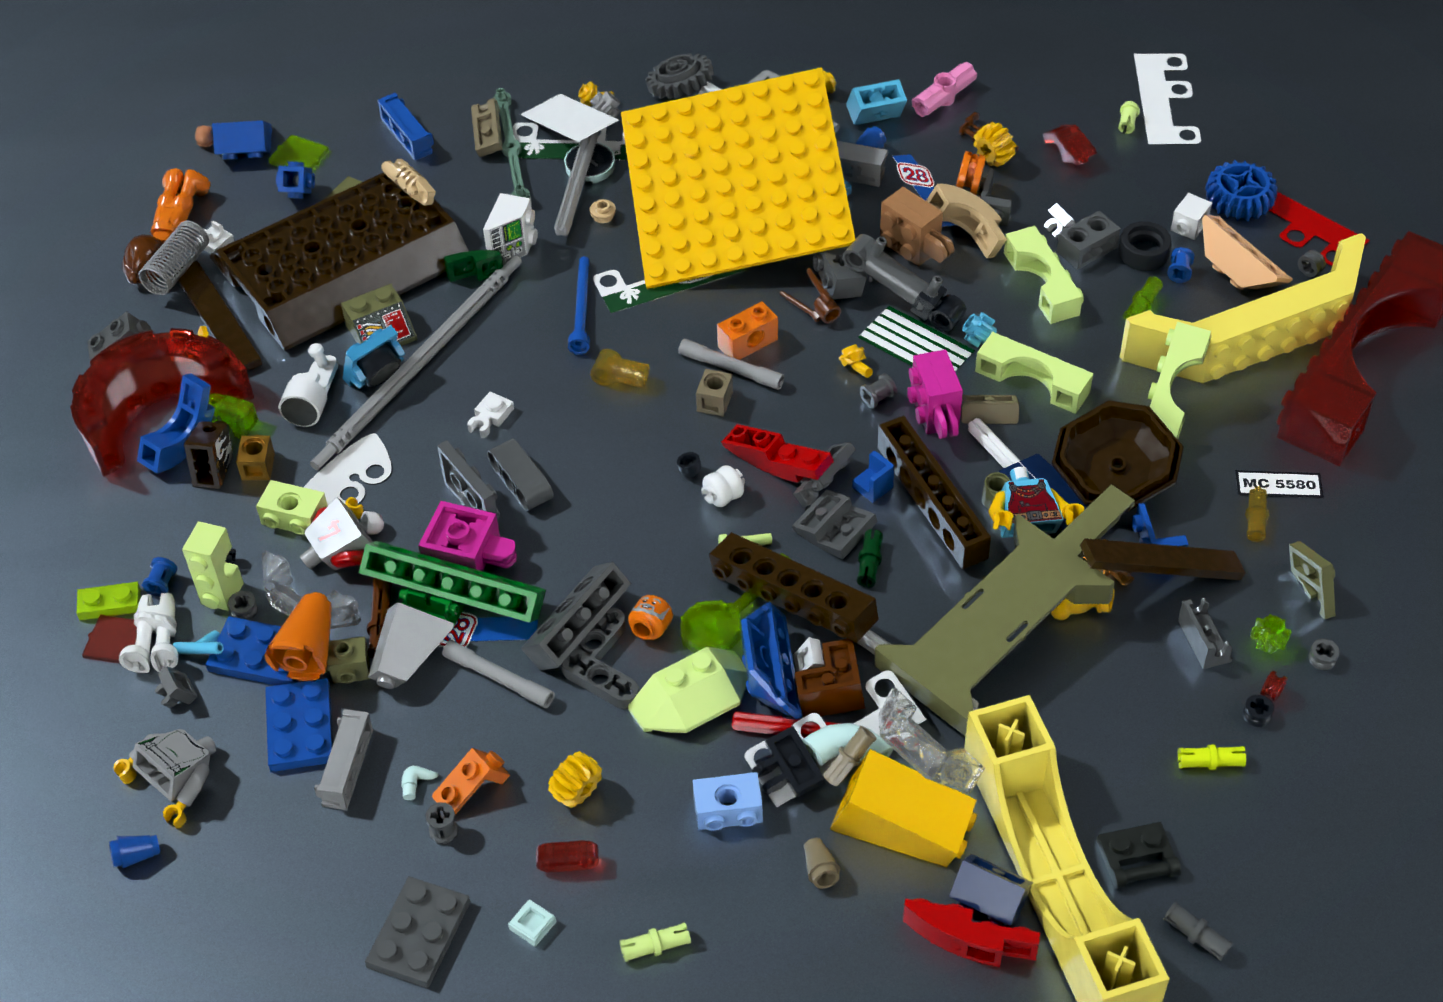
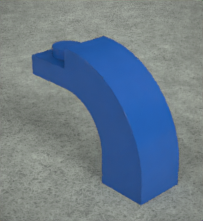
M192 373L182 376L178 405L171 419L161 429L140 437L137 456L139 463L158 474L173 468L187 458L184 443L199 422H211L214 415L215 407L208 403L211 390L210 384Z

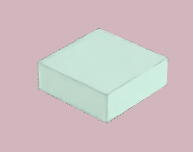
M529 899L508 923L509 930L536 947L556 923V917Z

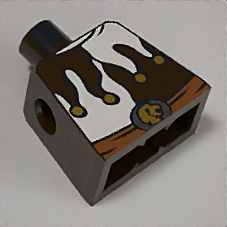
M224 421L199 422L184 443L193 487L221 489L233 457L229 434L230 426Z

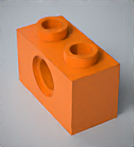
M761 301L718 323V348L725 355L741 360L778 340V316Z

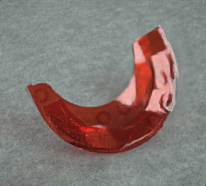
M171 328L170 332L154 334L153 330L126 337L97 354L90 361L91 366L83 375L79 374L72 390L73 400L70 408L81 437L99 471L105 477L120 469L125 463L123 441L131 422L149 406L164 399L179 396L183 375L192 373L210 384L209 398L227 407L240 406L254 399L246 367L225 344L209 335L207 338L195 335L193 330Z

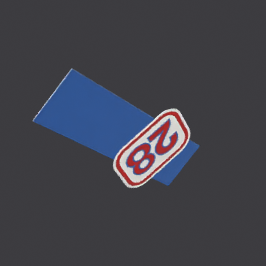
M911 154L892 156L897 162L896 167L902 181L913 185L920 197L926 201L934 189V181L930 171L926 167L918 165ZM942 221V227L956 225L951 222Z
M462 612L454 628L438 646L444 647L449 640H453L465 647L468 646L470 641L528 640L538 629V619L529 623L512 617L477 618L473 614Z

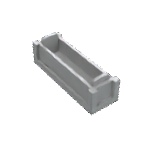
M344 709L343 717H338L337 719L339 729L319 785H315L314 790L316 796L322 799V807L347 810L373 727L369 712Z

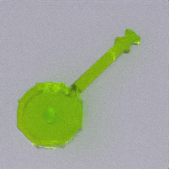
M780 553V555H782V556H785V557H787V558H789V557H788V556H786V555H785V554H783V553ZM745 592L734 603L730 602L727 604L722 600L696 602L695 605L690 607L680 617L683 646H686L693 653L705 647L731 650L741 641L739 613L758 596Z

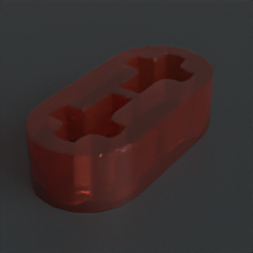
M591 841L545 843L536 848V867L544 872L588 870L596 867L599 863L598 845Z

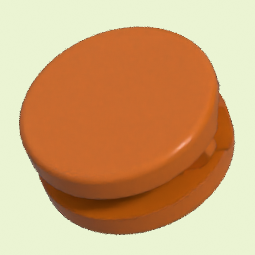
M964 152L956 187L962 189L963 186L969 187V192L977 195L986 161L985 155L979 154L978 157L977 154H972V152Z

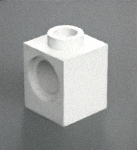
M1188 193L1174 210L1171 231L1195 240L1203 229V216L1205 214L1210 215L1212 202Z

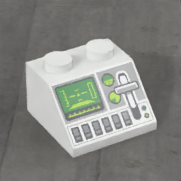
M500 193L483 228L486 250L500 251L503 264H506L514 255L520 258L527 255L531 245H535L538 232L537 229H534L535 210H532L531 198Z

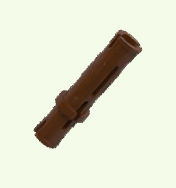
M377 578L373 579L371 621L367 625V633L369 635L368 656L374 658L386 613L390 608L392 587L391 582Z

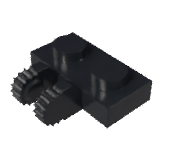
M794 726L765 740V745L772 757L759 763L752 769L753 773L757 772L758 778L771 773L777 767L782 772L768 780L761 787L767 795L778 791L788 783L796 798L825 784L824 776Z

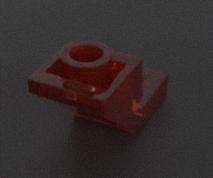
M1076 124L1062 125L1043 133L1046 143H1056V146L1059 147L1063 163H1074V166L1081 165L1089 161L1088 157L1097 154L1095 147Z

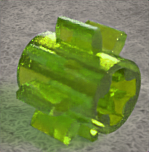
M1272 614L1263 619L1256 618L1255 625L1252 627L1250 638L1256 639V648L1269 652V654H1272L1278 648L1284 651L1292 632L1290 629H1285L1286 620Z

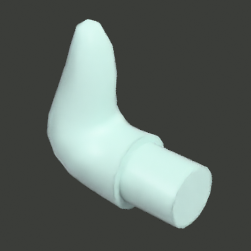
M412 765L408 767L402 776L403 799L414 800L416 798L417 780H432L437 778L439 774L419 766Z

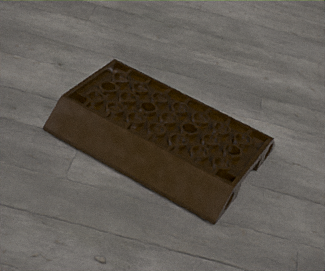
M383 172L228 244L209 255L234 288L241 286L255 303L259 320L283 350L286 351L345 322L341 303L388 284H392L398 295L445 273L444 256L469 250L455 221L435 199L433 204L424 206L410 197ZM312 249L316 250V252L310 253L308 251ZM263 272L270 273L268 275H260Z

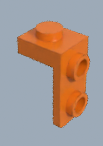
M471 748L432 794V798L436 803L442 802L451 805L456 815L485 780L503 785L510 774L503 767L505 763L503 759L495 752L489 751L487 753Z

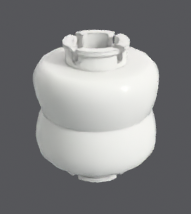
M724 465L716 472L706 475L703 478V487L701 489L702 495L706 494L704 499L709 504L724 507L731 500L741 497L744 493L745 479L741 478L743 476L738 469Z

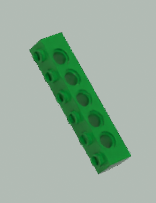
M380 541L365 544L359 569L360 574L529 623L539 619L546 589Z

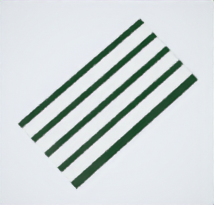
M888 306L858 336V338L911 366L913 364V355L946 349L956 371L975 351L891 306Z

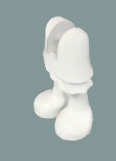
M162 593L159 605H153L151 594L142 595L137 611L134 614L135 621L133 624L137 627L135 645H128L121 650L119 663L130 671L144 674L150 670V660L157 672H160L165 666L174 668L178 663L179 653L170 644V637H175L177 632L173 595L171 593ZM152 633L157 634L156 644L152 648L150 657L151 636Z

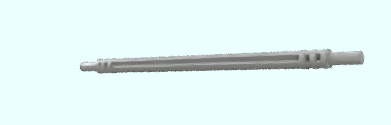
M514 255L501 269H497L326 441L324 449L310 462L313 469L319 470L334 454H339L508 281V276L522 263L520 257Z

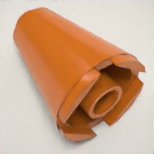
M318 592L305 594L268 645L264 655L265 660L276 672L281 668L288 671L287 677L301 681H315L320 678L322 673L323 675L325 674L328 664L332 604L324 594Z

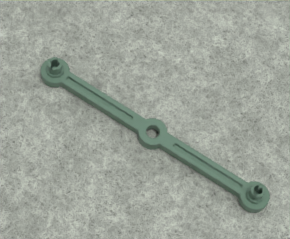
M498 88L493 98H496L500 108L505 137L502 151L509 158L514 191L511 195L531 198L529 190L524 188L518 155L521 152V145L518 140L514 139L508 108L512 104L511 95L505 92L504 88Z

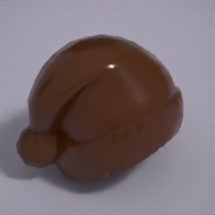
M139 235L129 242L122 260V269L129 283H141L139 271L162 246L163 242L160 239L151 235ZM148 270L149 273H150V275L153 277V279L157 280V279L152 275V273L150 272V270ZM146 271L147 277L149 278V280H150L151 282H153L152 279L148 276V273H147V271Z

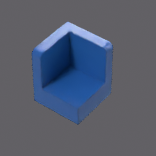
M874 450L869 454V468L852 480V488L870 502H876L893 488L895 465Z

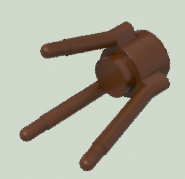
M810 268L807 269V273L821 295L814 301V310L786 292L780 291L779 294L809 314L815 322L822 320L824 323H831L841 314V308L830 297L827 290L823 288L822 280H818Z

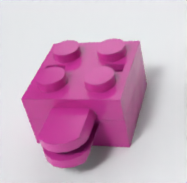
M946 349L913 355L912 368H909L911 387L907 388L909 402L911 404L914 403L916 406L915 414L918 424H923L926 434L937 433L939 439L947 438V431L950 437L958 436L963 389Z
M440 501L418 545L421 554L480 571L484 570L486 564L507 569L514 565L517 560L514 540L499 537L496 513Z

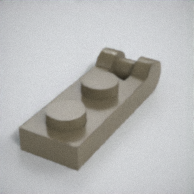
M496 98L487 100V103L483 105L479 103L472 105L475 150L478 156L482 157L502 150L499 120L500 108Z

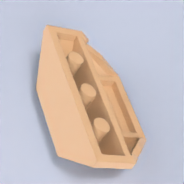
M1206 214L1203 216L1205 257L1213 263L1212 267L1216 271L1226 274L1231 278L1230 283L1241 290L1244 288L1261 289L1289 284L1293 278L1282 271L1220 216Z

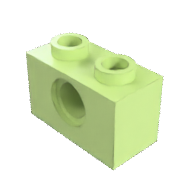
M270 480L256 508L262 525L272 529L279 528L303 535L306 528L312 523L317 511L328 505L324 492Z

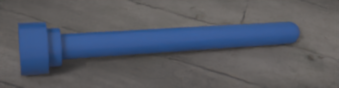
M586 256L579 259L575 327L568 337V349L576 355L585 354L590 349V337L585 332L590 260Z

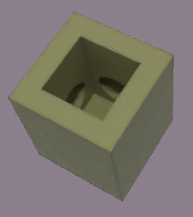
M365 637L329 641L326 672H330L333 684H348L354 681L370 679L368 678L370 657L368 656V646Z

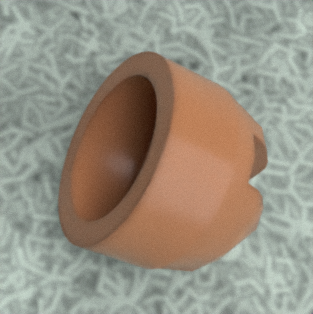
M199 126L196 129L195 140L200 147L207 148L214 144L213 131L209 126Z

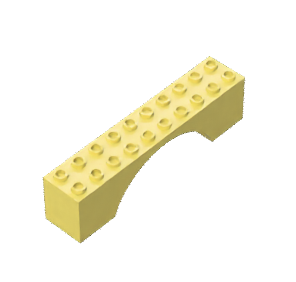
M1027 695L970 711L968 713L964 757L1018 875L1033 882L1028 894L1029 899L1076 1001L1163 1002L1169 977L1140 918H1129L1116 908L1101 888L1086 860L1065 802L1057 765L1056 747L1031 696Z

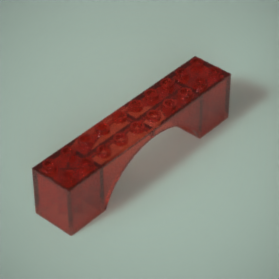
M1410 231L1407 232L1402 240L1397 239L1392 248L1391 256L1386 255L1379 268L1380 271L1373 272L1368 282V288L1363 287L1360 290L1356 304L1349 305L1344 315V321L1336 323L1331 339L1325 338L1319 350L1320 354L1312 356L1307 366V372L1299 374L1294 384V390H1288L1281 403L1284 409L1276 421V424L1279 425L1277 438L1339 467L1365 431L1377 393L1361 376L1354 362L1352 351L1360 343L1378 333L1402 327L1435 328L1443 317V245Z

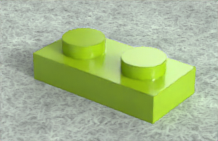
M138 581L78 589L76 614L79 620L136 613L141 596V588Z

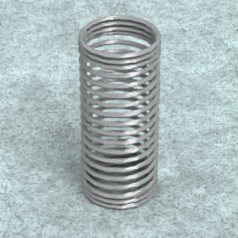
M181 222L139 271L141 284L151 293L166 295L209 244L207 232L195 222ZM183 226L191 227V228L195 229L197 232H199V234L196 233L195 231H193L192 229H189V228H186V227H183ZM181 229L189 230V231L193 232L195 235H197L198 238H199V239L201 240V242H202V246H201V244H200V241H199L193 234H191L190 232L181 230ZM182 232L187 233V234H189L190 236H192V237L198 242L199 246L197 245V243H196L192 238H190L189 236H187V235H185V234H182ZM185 237H187L188 239H190L194 244H192L191 242H189ZM148 270H150V272L152 273V275H153L158 281H160V282H162V283H164V284H167V286L162 285V284L158 283L155 279H153V277L150 275V273H149ZM146 271L148 273V276L152 279V281H154L157 285L165 287L167 289L160 288L153 284L147 277ZM154 272H156V274H157L158 276H160L162 279H164L165 281H162L161 279H159V278L154 274Z

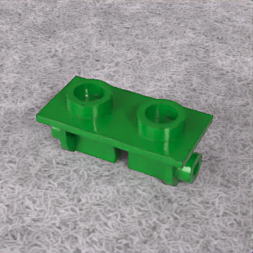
M403 587L399 593V599L403 600L401 604L452 622L454 626L465 608L464 605L457 604L453 600H447L434 595L431 596L408 587Z

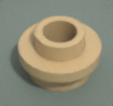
M601 199L590 206V214L598 223L610 222L616 213L615 204L609 200Z

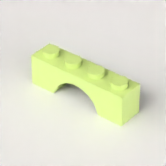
M1035 226L1007 233L1004 254L1014 270L1035 273L1046 282L1040 290L1039 308L1049 323L1053 324L1080 316L1081 305L1084 302L1083 293L1073 283L1069 271L1065 270L1061 265L1058 255L1052 252L1048 246L1046 237L1041 235Z
M1177 322L1175 329L1170 328L1165 345H1168L1169 349L1166 356L1161 355L1157 366V372L1160 373L1158 383L1152 382L1148 394V399L1152 400L1150 408L1177 439H1179L1184 424L1185 412L1174 403L1171 397L1172 383L1183 369L1192 365L1203 364L1212 337L1210 330Z
M992 332L977 352L975 372L998 382L1012 376L1035 378L1048 388L1051 404L1074 414L1077 413L1090 394L1093 373L1011 340L1008 337Z

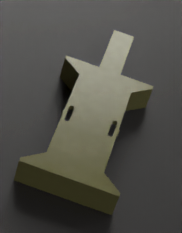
M1111 484L1055 539L1019 514L1014 517L1013 530L1015 549L970 592H967L965 597L914 645L879 644L875 648V667L882 672L892 671L907 692L966 737L968 713L974 711L970 690L1021 641H1024L1026 636L1065 598L1073 604H1109L1112 601L1114 581L1099 570L1090 569L1089 564L1081 558L1084 554L1080 544L1085 538L1100 539L1120 520V516L1128 508L1134 507L1135 500ZM979 592H983L967 609H963ZM1022 625H1028L1011 642L1007 641Z

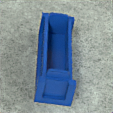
M396 93L378 99L381 120L412 158L416 161L432 154L431 146L434 145L433 134L428 133V131L426 132L406 108L404 99H399Z

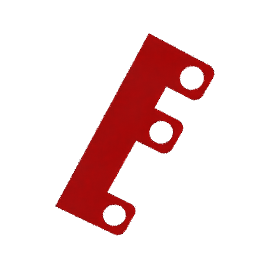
M1279 192L1274 206L1269 210L1291 222L1279 235L1282 240L1291 245L1303 247L1314 236L1329 242L1330 244L1321 254L1325 262L1330 266L1333 265V262L1326 258V254L1329 251H1337L1339 241L1357 235V233ZM1291 230H1298L1305 237L1302 241L1295 242L1287 237V233ZM1366 238L1364 246L1370 241Z

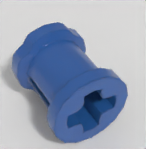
M1182 247L1175 248L1172 251L1170 258L1172 264L1167 271L1170 280L1176 283H1184L1190 280L1192 276V269L1190 267L1195 257L1193 251Z
M153 558L150 564L152 569L148 578L143 580L142 587L148 594L161 596L162 593H168L169 581L171 576L176 574L178 568L174 562L167 558Z

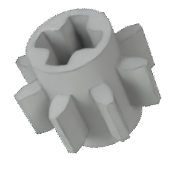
M606 91L604 94L598 92L590 101L594 105L592 108L614 118L621 112L617 108L620 105V101L609 91Z

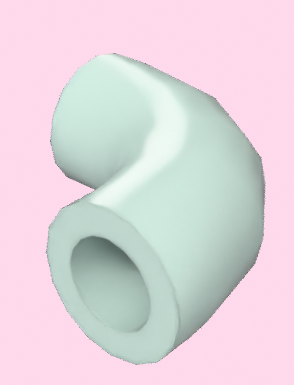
M852 723L827 725L809 734L802 741L813 760L822 766L830 759L839 755V748L847 745L860 726ZM867 728L877 739L870 745L860 761L863 760L870 749L889 757L893 748L886 740L870 728Z

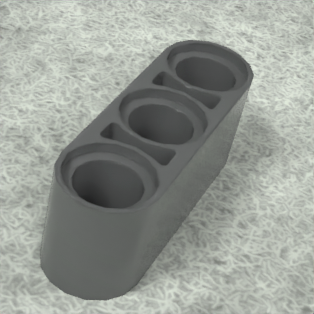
M511 439L487 451V456L493 469L526 511L554 498L549 482L515 439Z

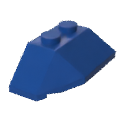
M768 602L741 620L744 651L742 661L748 678L746 680V687L752 697H756L766 706L798 720L802 718V712L796 685L786 615L772 603Z

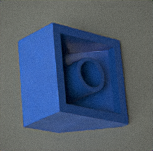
M263 120L212 123L214 154L222 156V160L238 159L239 154H247L248 158H263V153H270L272 124Z

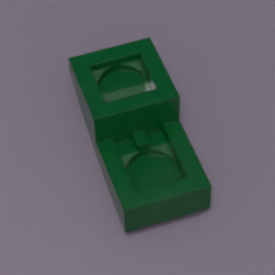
M474 250L444 256L446 273L450 282L476 275L479 281L485 280L497 269L503 267L501 253L495 250Z

